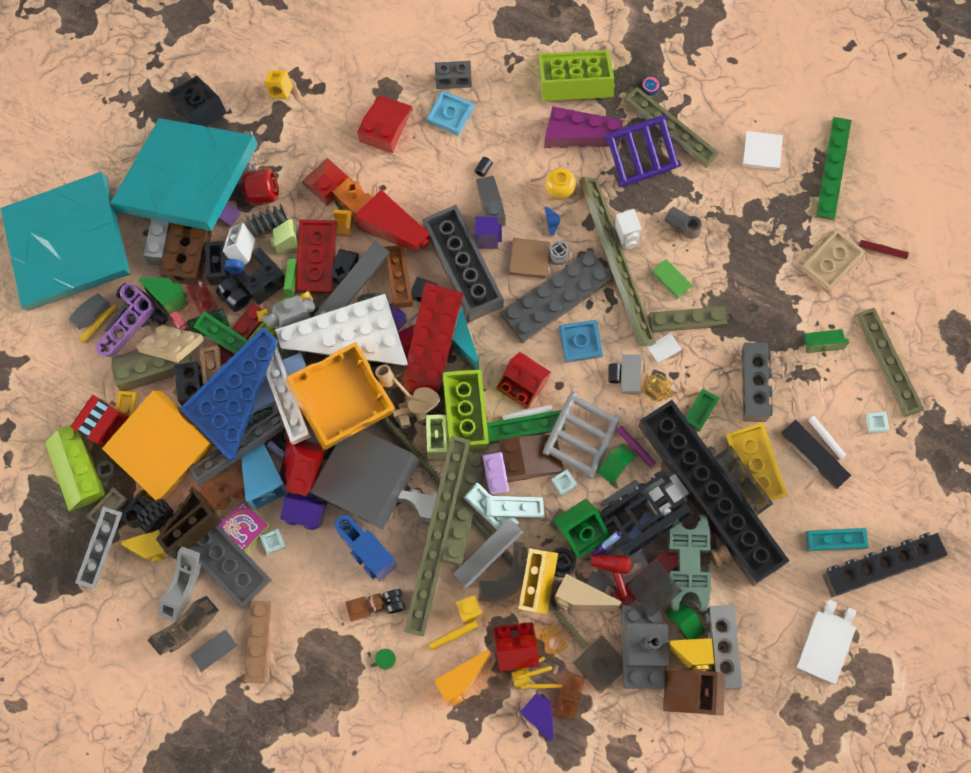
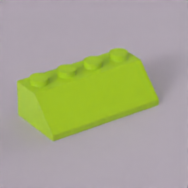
M481 369L443 372L449 442L451 436L471 440L468 451L488 450L489 440Z
M70 424L58 429L45 444L68 511L72 512L101 500L106 494L97 473L86 437L72 429Z

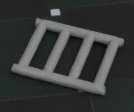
M571 391L542 453L547 456L550 454L586 473L589 479H593L621 417L605 412L577 397V393ZM573 403L610 422L606 433L570 414ZM565 420L602 439L599 448L596 449L562 431ZM557 437L594 456L591 466L555 449L553 446Z

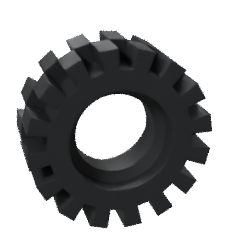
M163 498L157 499L155 502H151V505H147L146 509L142 510L141 514H138V518L135 521L145 534L161 529V526L173 515L174 510Z

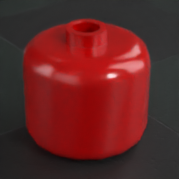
M264 168L250 171L243 175L241 191L250 205L259 206L274 203L278 200L279 186L277 178L271 169Z

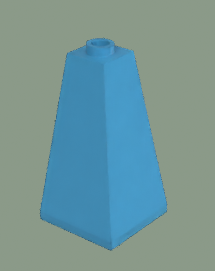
M265 443L241 458L245 498L252 509L257 510L289 494Z

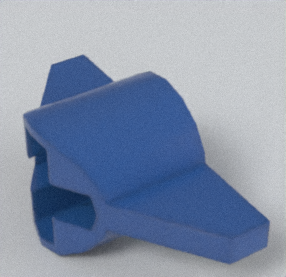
M544 207L550 236H554L560 223V216L549 207Z

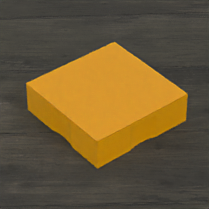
M357 342L332 353L325 360L311 364L286 378L285 384L323 450L386 418L395 410L382 385L374 377L370 365Z
M153 390L102 449L155 500L163 498L166 501L184 481L189 472L188 469L200 462L214 447V444L162 391Z

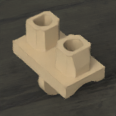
M404 396L406 402L399 404L400 409L393 411L395 421H398L401 429L411 427L409 418L415 416L417 417L418 424L426 423V415L429 413V411L424 414L412 413L408 408L410 400L407 396Z

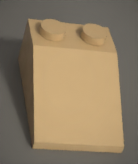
M568 574L565 575L554 600L557 603L556 606L564 611L568 609L571 611H617L621 604V601Z

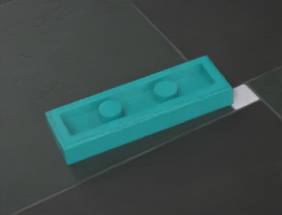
M866 528L811 530L805 532L808 552L869 548Z

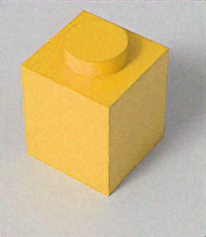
M475 595L456 602L463 624L482 618V612Z

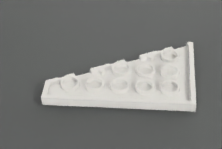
M385 294L275 329L282 349L330 356L332 353L357 342L367 361L408 365Z

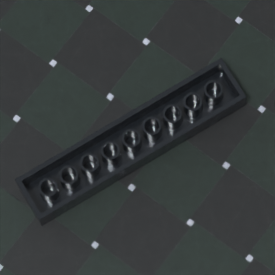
M673 400L665 403L640 420L638 425L640 430L673 475L676 474L689 492L688 497L698 511L706 515L708 525L721 543L727 547L731 557L753 587L790 561Z

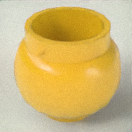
M557 168L547 175L545 187L552 198L565 200L574 192L576 180L571 171L565 168Z

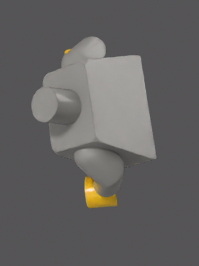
M307 290L303 294L287 298L275 304L270 315L267 308L262 311H256L259 322L263 321L269 327L278 329L309 319L308 312H312L315 305L309 290Z

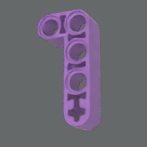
M125 284L120 289L121 297L130 307L97 343L96 349L100 355L107 357L115 356L155 311L156 303L138 286ZM133 288L134 296L129 298L128 291ZM144 301H147L149 304L146 310L142 309ZM132 315H135L136 321L131 325L129 319ZM122 329L123 336L118 339L117 332ZM106 345H109V346H108V348L110 349L109 352L106 351V350H107V348L105 347Z

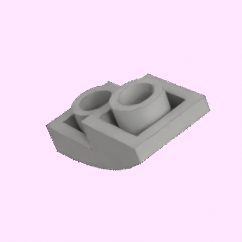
M641 354L622 355V394L641 393Z

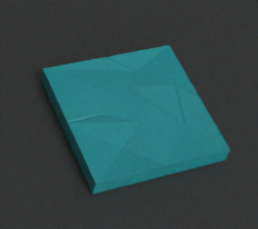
M159 118L110 203L117 212L212 231L256 149L257 141L254 135Z
M102 171L1 208L20 304L25 310L29 311L130 275L116 211L110 203L113 198L108 177Z

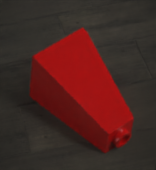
M382 190L355 214L356 228L358 230L411 251L418 252L420 249L424 250L430 243V233Z

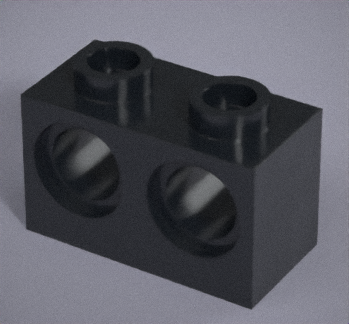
M197 361L174 365L177 398L181 406L192 397L188 396L191 390L195 389L197 392L203 386L202 369ZM189 372H194L192 377L186 378Z

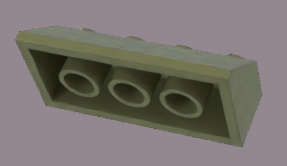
M137 349L112 357L111 369L117 388L120 391H129L175 376L174 365L193 362L191 353L177 363L140 353Z

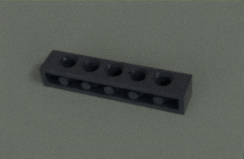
M930 532L920 535L916 541H912V538L900 542L901 546L894 548L893 545L883 548L882 553L870 552L865 554L862 560L857 561L854 558L846 561L845 566L839 567L837 564L827 568V572L822 576L831 598L943 559L948 554L939 534L931 535ZM917 546L924 549V555L918 553ZM903 553L906 556V561L900 560L898 554ZM880 559L887 561L888 568L881 566ZM861 566L868 567L869 575L862 572ZM843 572L850 574L851 581H846L843 578Z

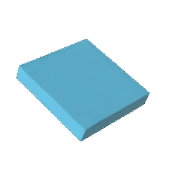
M441 91L426 121L459 136L474 109V103Z

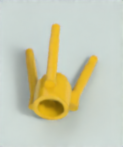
M544 656L539 658V663L545 660ZM552 666L530 672L526 670L528 668L516 669V671L511 672L515 688L521 687V690L562 688V684H527L531 682L530 676L552 670Z

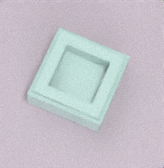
M886 412L867 413L865 415L868 434L889 431Z
M567 469L551 479L552 484L561 497L578 487Z
M279 529L260 536L267 555L286 548Z

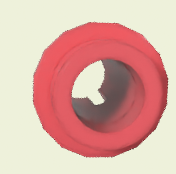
M177 311L169 315L168 320L175 328L190 331V324L185 322Z

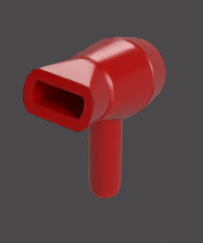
M621 555L592 556L591 566L612 572L620 597L626 598L628 593L621 574L629 573L631 569L630 558Z

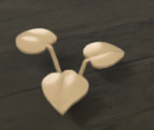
M391 364L390 367L388 365H381L376 369L375 374L382 386L388 388L395 383L411 399L408 402V408L412 413L424 414L440 402L439 395L430 388H418L413 396L404 389L395 377H399L404 373L405 366Z

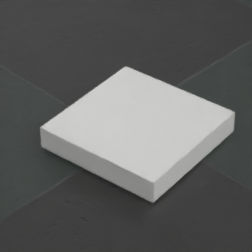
M746 131L743 167L779 171L783 135Z

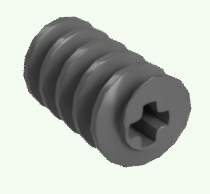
M281 204L280 210L273 206V212L266 209V215L260 211L259 218L255 214H252V220L247 217L251 230L257 238L260 237L259 231L266 235L267 228L273 232V226L278 227L280 223L288 220Z

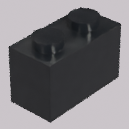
M224 241L206 242V278L210 285H220L221 282L229 278V273L224 269L225 261L229 259L223 252Z

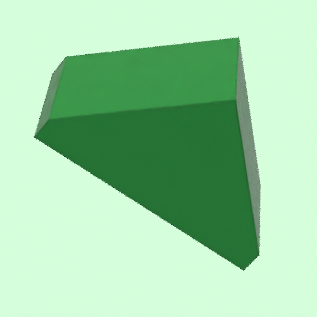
M622 443L610 453L597 473L612 485L637 455Z
M679 601V611H672L670 607L664 612L686 640L697 639L706 632L696 613L682 601Z

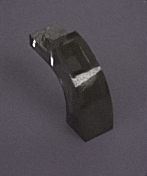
M731 445L715 456L718 463L756 515H759L773 505L766 492L747 469Z
M514 542L513 564L506 577L498 581H480L479 601H502L512 597L523 587L527 564L524 563V559H527L528 548L525 547V543Z
M206 595L194 601L176 622L151 635L147 641L160 656L168 651L172 653L203 630L218 613L219 609Z

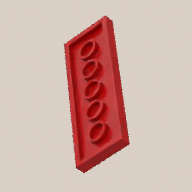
M428 282L425 283L407 358L408 365L405 366L401 383L410 395L413 396L415 390L422 387L430 388L439 395L443 372H445L464 293Z

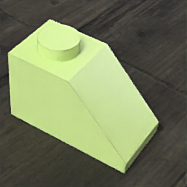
M292 219L273 229V237H270L271 246L276 249L277 254L298 251V234Z

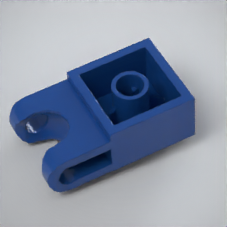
M342 515L336 519L334 526L339 536L352 550L350 553L359 565L362 563L365 565L363 568L373 580L377 578L380 582L397 567V563L392 555L368 529L364 532L349 515Z

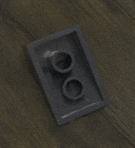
M197 75L167 93L189 124L207 127V125L227 114L220 97Z

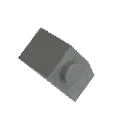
M494 176L476 179L484 216L498 217V224H502V227L506 226L503 204Z

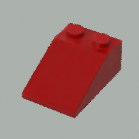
M379 95L364 116L357 131L359 142L393 153L413 106Z

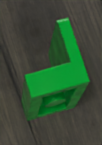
M843 329L804 334L807 353L843 350L849 344V338H844Z

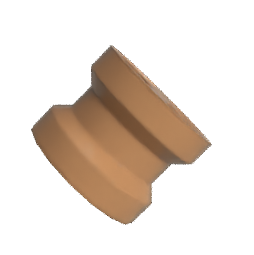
M724 544L719 545L717 549H710L709 556L716 568H720L725 562H732L730 552Z

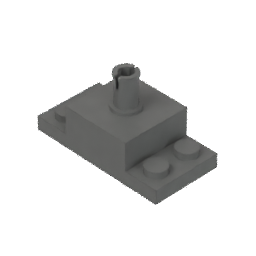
M621 606L623 688L665 689L664 667L670 665L668 625L662 624L661 606Z

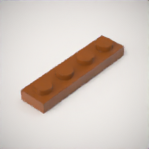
M399 245L386 246L385 249L390 251L386 262L394 308L413 307L404 247Z

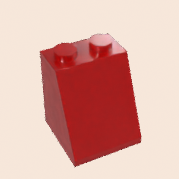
M288 437L280 469V475L287 491L307 496L319 477L325 450H323L321 445L304 440L293 445Z

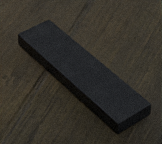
M796 419L781 432L836 490L852 476Z

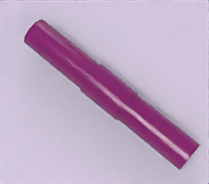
M622 425L616 430L649 467L656 463Z

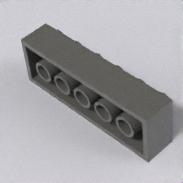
M457 205L422 219L423 228L430 233V242L453 289L464 293L461 305L469 322L503 308L504 299Z

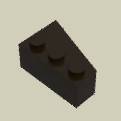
M193 486L190 488V493L185 501L179 504V509L174 517L169 519L156 538L165 553L174 559H177L178 551L181 547L190 549L222 522V519L202 492Z

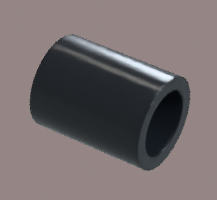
M482 157L474 172L480 177H485L493 165L492 160Z
M612 363L608 365L609 383H621V364Z

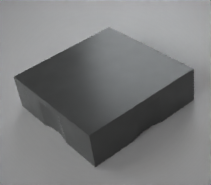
M361 430L336 444L310 492L318 499L341 510L349 511L359 519L383 530L396 506L400 493L408 484L420 460L413 453Z

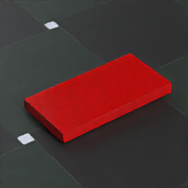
M300 219L295 283L296 293H305L307 290L310 293H333L334 277L332 275V268L335 263L336 220Z

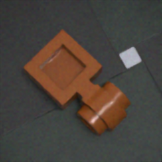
M381 594L369 596L370 600L368 602L365 596L346 601L350 621L354 622L370 617L369 609H372L373 613L383 611L386 604Z

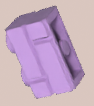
M496 451L482 454L489 494L509 491L502 452Z

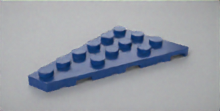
M264 327L179 408L230 461L235 459L278 343L277 339Z

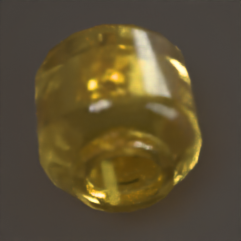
M659 373L650 374L643 384L645 388L644 393L657 402L663 399L667 400L673 391L670 389L671 381Z

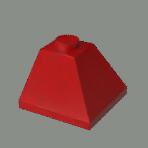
M327 158L302 181V184L328 206L334 200L332 191L342 184L348 176Z

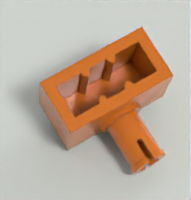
M349 177L332 191L334 199L346 211H352L354 219L355 214L373 198L369 193L365 194L357 181L353 182Z

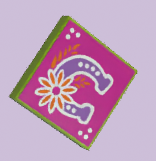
M243 499L219 523L245 552L271 527Z

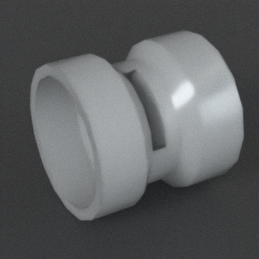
M555 241L550 247V260L556 265H562L568 259L569 248L564 241Z

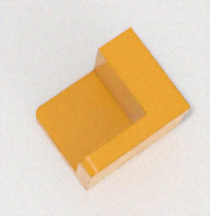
M334 210L333 215L337 221V236L352 237L354 226L352 211Z

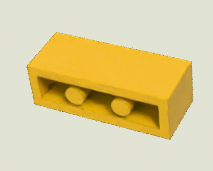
M529 548L519 609L548 614L558 553Z

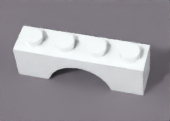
M416 489L402 490L397 503L403 502L412 505L418 511L421 521L430 522L437 493L429 492V494H423L420 490Z

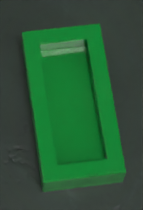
M705 389L701 390L685 417L691 426L698 431H701L719 400V397Z

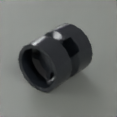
M234 277L225 279L216 289V294L226 302L233 312H238L246 307L252 297Z

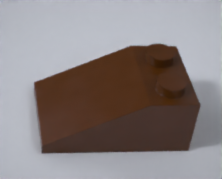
M550 435L518 436L499 440L508 483L558 474L564 471L563 463L560 459L550 454L547 456L542 453ZM557 439L553 447L560 451Z

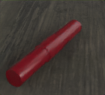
M862 239L859 243V246L862 248L903 259L908 258L909 252Z

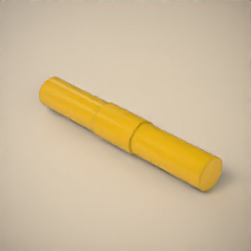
M112 303L78 339L85 343L118 307Z
M474 620L429 643L431 651L478 628L476 621Z

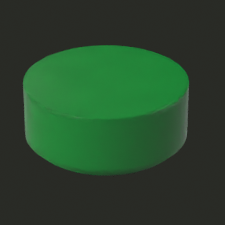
M385 648L377 652L375 661L379 668L388 670L395 665L396 656L392 650Z

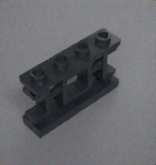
M665 471L662 473L657 472L651 477L649 482L639 484L635 487L634 492L621 496L618 499V503L613 506L609 505L601 511L600 516L604 525L609 528L616 524L624 537L617 541L616 544L625 557L632 556L694 514L684 498L674 503L666 491L674 483ZM659 487L664 496L654 502L649 492ZM649 501L658 515L641 525L633 511ZM669 502L675 512L665 518L659 508ZM625 509L631 518L621 524L615 515ZM636 525L642 534L632 540L626 530Z

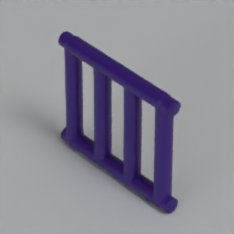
M666 114L604 135L605 141H608L618 173L619 187L627 186L682 166L675 154L666 123L668 121ZM657 124L660 126L670 163L660 166L649 127ZM640 130L643 132L654 168L643 172L632 133ZM622 136L626 138L636 175L626 178L615 139Z

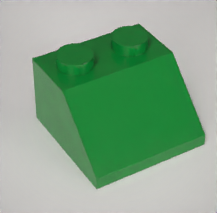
M169 278L139 279L146 292L168 315L174 311L179 313L189 304L185 299L187 297L186 293L177 281L172 282Z
M584 499L553 519L561 536L577 559L610 537L597 508L587 499Z

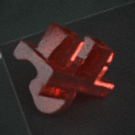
M204 279L186 287L200 314L203 311L210 314L219 308Z

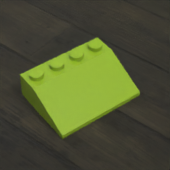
M609 50L538 54L542 101L552 102L555 100L570 101L572 99L588 100L590 98L606 99L614 97V74Z

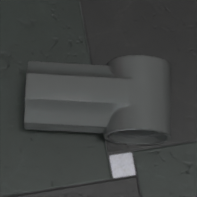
M674 206L668 211L665 222L683 231L688 238L694 239L700 235L702 225L700 218L689 216ZM694 225V226H696L697 228H696V229H690L689 226Z

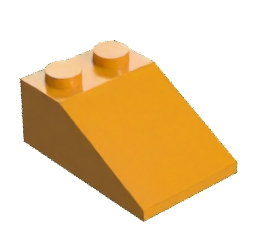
M488 649L434 680L447 706L452 704L454 707L464 701L462 697L466 696L491 658Z

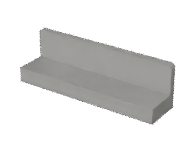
M509 518L453 575L467 589L524 531Z

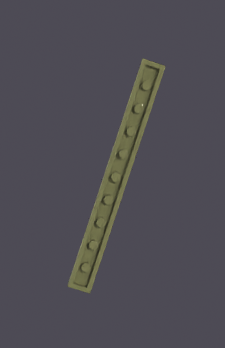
M583 177L579 180L582 192L585 195L593 223L596 226L605 256L611 268V273L614 276L623 306L627 312L638 346H652L656 341L596 178Z
M455 436L450 438L404 632L420 636L425 634L471 440Z

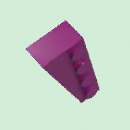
M552 106L544 148H551V146H560V148H567V146L585 147L588 145L609 147L608 141L606 142L604 139V135L623 129L624 120ZM621 137L615 139L617 146H619Z

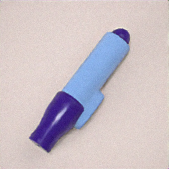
M616 531L600 544L592 555L598 556L610 551L613 544L622 537V532Z

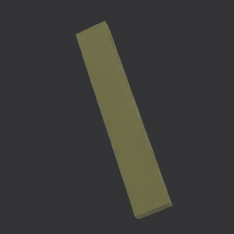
M875 307L858 313L856 318L904 417L923 411L924 408Z

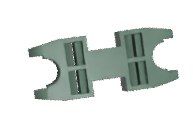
M699 514L698 525H696L695 529H685L680 523L668 531V552L678 553V571H670L668 573V596L672 611H679V601L682 600L684 595H691L696 599L700 612L707 611L711 593V573L700 572V553L708 554L710 551V530L705 514Z

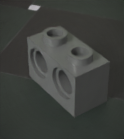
M471 61L436 62V89L472 87Z

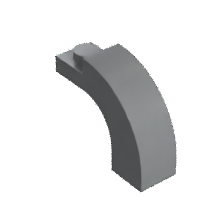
M185 547L179 549L174 577L168 590L159 601V616L176 622L185 610L200 574V553Z

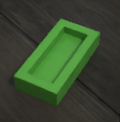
M288 258L284 283L286 299L294 297L296 259Z
M667 259L652 270V274L677 299L692 286Z

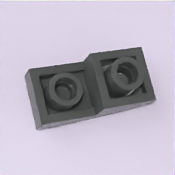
M99 293L92 296L74 311L69 318V322L79 330L95 322V314L110 307L108 300Z
M225 629L190 656L202 672L237 647V644Z

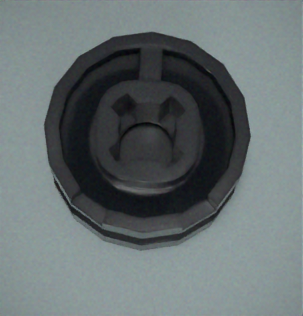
M556 548L552 551L553 553H558L554 575L564 578V575L573 573L576 567V557L567 548Z

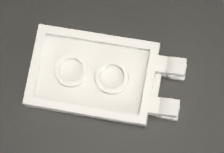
M829 600L825 604L823 613L817 611L796 669L835 685L856 627L851 625L857 611L848 608V610H845L843 618L833 614L837 602Z

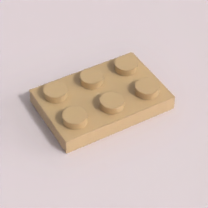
M161 325L152 334L145 337L136 347L140 353L178 363L201 344L204 339L202 334Z

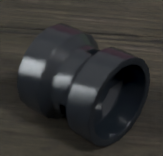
M393 589L382 594L383 600L387 604L385 607L387 614L401 612L406 609L405 602L401 598L403 596L401 589Z

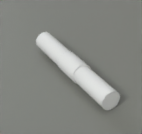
M547 405L503 414L502 418L503 420L552 412V407Z
M812 416L808 420L838 458L840 460L846 456L844 451L816 417Z

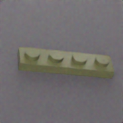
M725 306L649 313L652 333L727 326Z

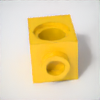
M270 70L264 81L270 97L275 99H287L293 88L286 70Z

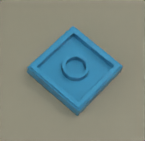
M597 320L559 325L565 363L603 357Z

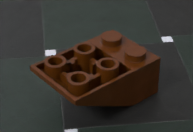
M665 670L663 711L716 716L724 715L725 673L696 670Z

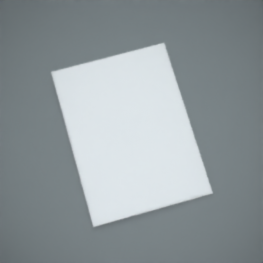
M671 333L658 339L654 345L647 346L657 363L682 350Z

